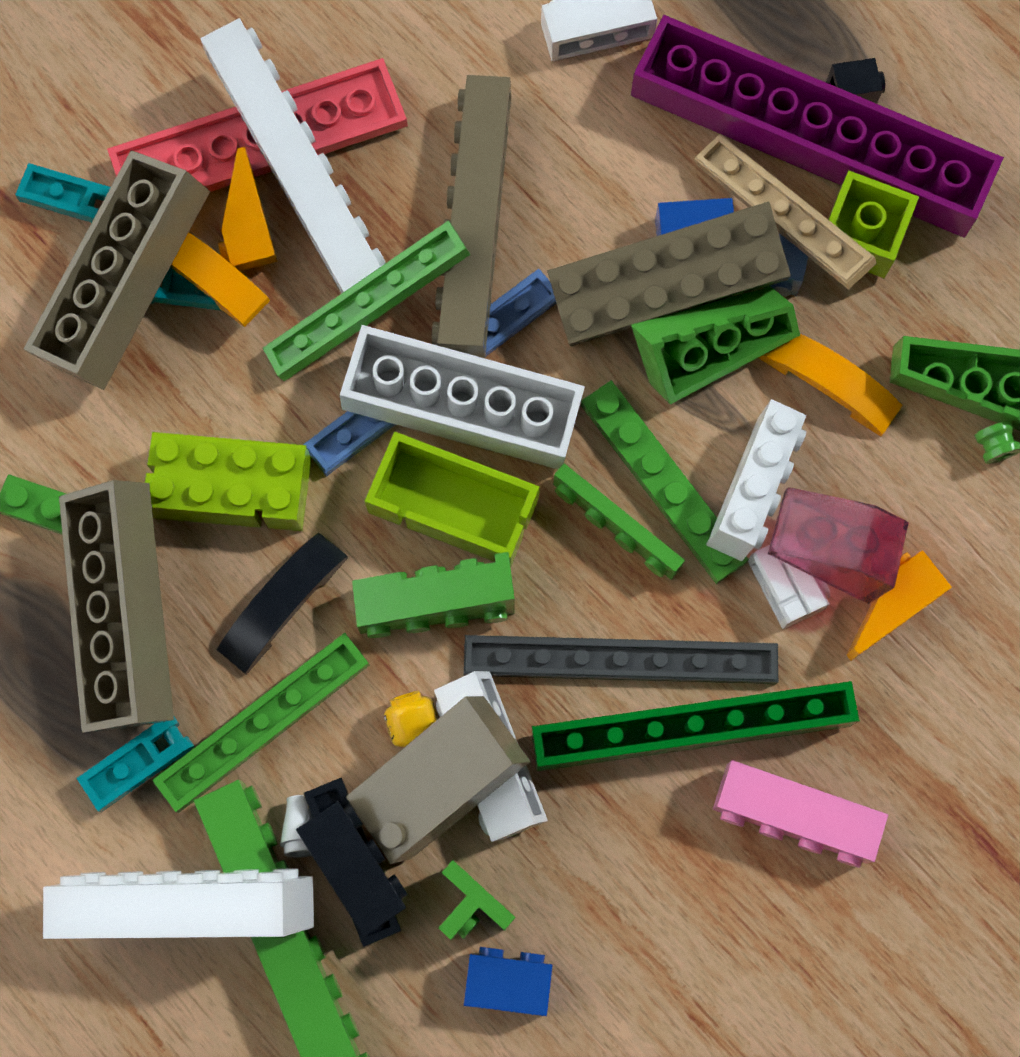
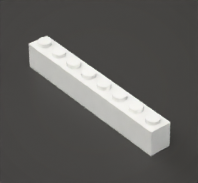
M238 18L200 38L204 51L342 294L386 262L378 248L371 250L365 238L370 235L360 216L352 217L347 206L351 205V201L344 187L341 184L335 187L329 175L334 172L324 153L317 155L312 143L316 142L310 127L306 121L301 124L298 122L293 113L298 108L288 90L281 92L276 81L280 79V76L271 59L264 61L258 50L263 47L254 29L251 27L246 30L241 19Z

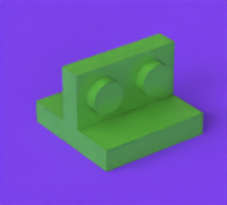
M454 860L442 871V874L466 895L438 928L450 940H454L457 935L463 939L469 935L481 921L475 915L480 909L504 931L516 918Z

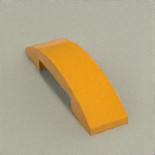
M188 232L170 267L212 298L222 311L243 327H246L270 302V299L225 258Z
M800 334V336L758 357L785 376L788 372H791L852 411L849 417L882 437L903 406L886 388L858 366L805 335Z

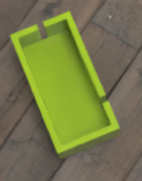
M394 431L364 502L369 514L398 525L405 519L408 529L495 562L494 554L508 552L511 568L522 542L524 529H527L539 500L540 486Z
M152 432L147 466L153 473H146L145 483H149L153 518L261 528L262 520L256 511H262V518L269 529L303 531L312 459L307 446Z

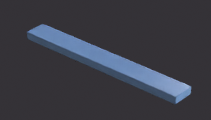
M537 269L491 304L486 356L556 304L551 283L540 269ZM347 411L303 445L307 446L311 458L327 477L396 424Z

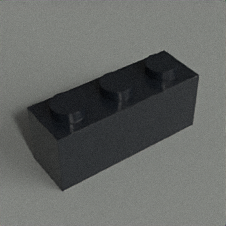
M338 801L295 830L364 937L404 910L406 905L402 899L408 896V893L395 874L388 878L379 864L386 859L373 839L365 843L357 829L363 823L351 804L343 808Z

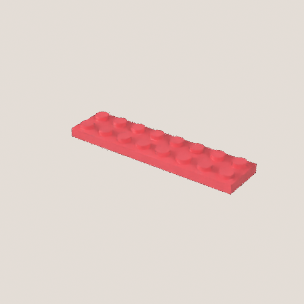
M383 58L287 89L298 108L297 111L293 112L298 122L301 124L306 121L315 137L316 142L312 143V146L317 155L321 153L326 154L408 126L407 118ZM236 106L107 149L116 177L132 150L186 170L210 192L230 186L237 148L245 147L254 177L272 172Z

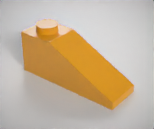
M245 147L237 148L221 228L224 241L218 243L220 255L239 271L278 262Z
M923 550L913 557L906 552L889 565L892 572L882 581L846 654L850 661L952 588Z

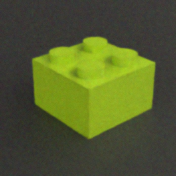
M848 170L828 220L875 257L876 264L868 273L885 279L896 259L919 196Z

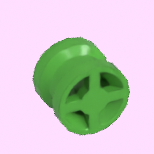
M1011 421L991 425L974 435L977 443L983 445L985 450L983 459L986 464L997 463L1020 453V442L1014 440L1012 435L1014 427Z

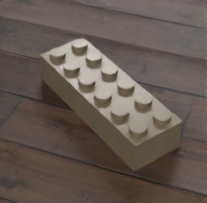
M131 150L28 339L24 350L47 364L104 390L210 191L186 170Z
M769 201L547 270L567 340L571 347L632 328L631 325L787 281L791 276Z
M112 480L59 496L82 733L122 730L174 720L149 483Z

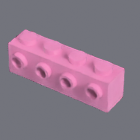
M733 760L726 765L712 809L722 813L720 819L727 823L740 827L744 826L745 821L760 826L759 833L777 840H782L784 835L799 840L798 847L817 854H821L823 849L838 854L837 861L857 868L861 867L862 862L866 864L875 862L888 818L886 813Z

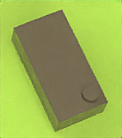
M465 696L348 794L346 798L390 864L415 857L531 761L484 696Z

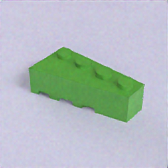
M771 286L631 325L649 383L669 404L682 399L800 336L793 304Z
M903 336L893 346L889 383L997 423L1011 421L1014 429L1020 431V349Z
M509 553L494 554L495 562L488 564L477 562L476 558L461 560L460 564L454 566V570L446 571L445 567H438L437 565L423 567L415 571V577L407 578V573L396 572L353 580L356 622L360 634L367 633L368 638H382L391 635L390 630L406 628L407 633H420L430 630L429 625L445 623L446 628H459L469 625L468 620L484 618L485 623H498L508 620L507 615L514 614L515 608Z

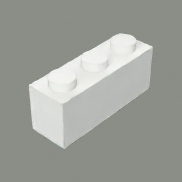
M552 0L548 4L542 5L541 26L551 61L651 39L657 24V16L652 0Z

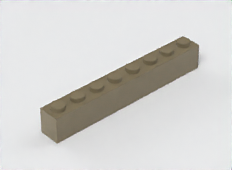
M467 75L465 89H459L458 111H462L463 114L462 121L455 122L454 142L459 144L458 154L452 153L451 176L456 177L455 186H448L447 209H452L449 222L455 228L471 255L440 275L445 276L444 286L437 287L435 305L436 310H441L440 322H433L432 344L485 359L512 94L510 77Z

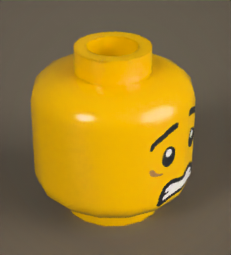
M420 691L409 692L390 699L391 706L384 712V719L391 741L397 747H406L439 719L432 698L421 696Z

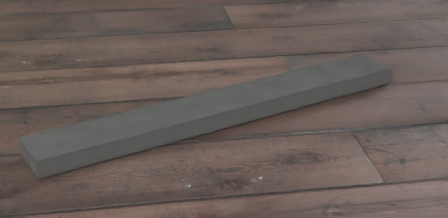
M465 635L464 676L474 671H490L492 677L777 684L779 682L778 643Z

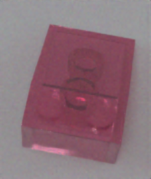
M788 487L784 491L768 554L869 604L895 587L909 522L876 505Z

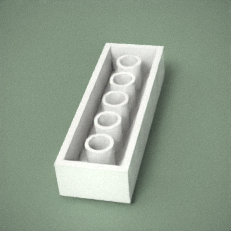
M362 325L340 392L342 410L559 469L565 460L585 386Z
M259 869L234 870L230 873H220V870H202L181 874V871L156 872V874H143L142 871L120 872L118 875H106V872L81 873L80 875L61 876L60 884L43 887V939L284 937L314 927L313 876H298V869H275L273 872L260 873Z

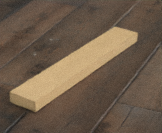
M719 134L694 158L699 168L748 208L769 201L778 232L848 290L876 264V259L871 253L723 135Z

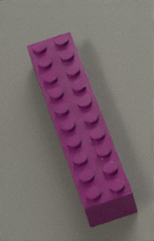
M664 14L633 74L630 95L841 186L849 170L919 196L912 216L963 238L966 237L976 222L1004 157Z

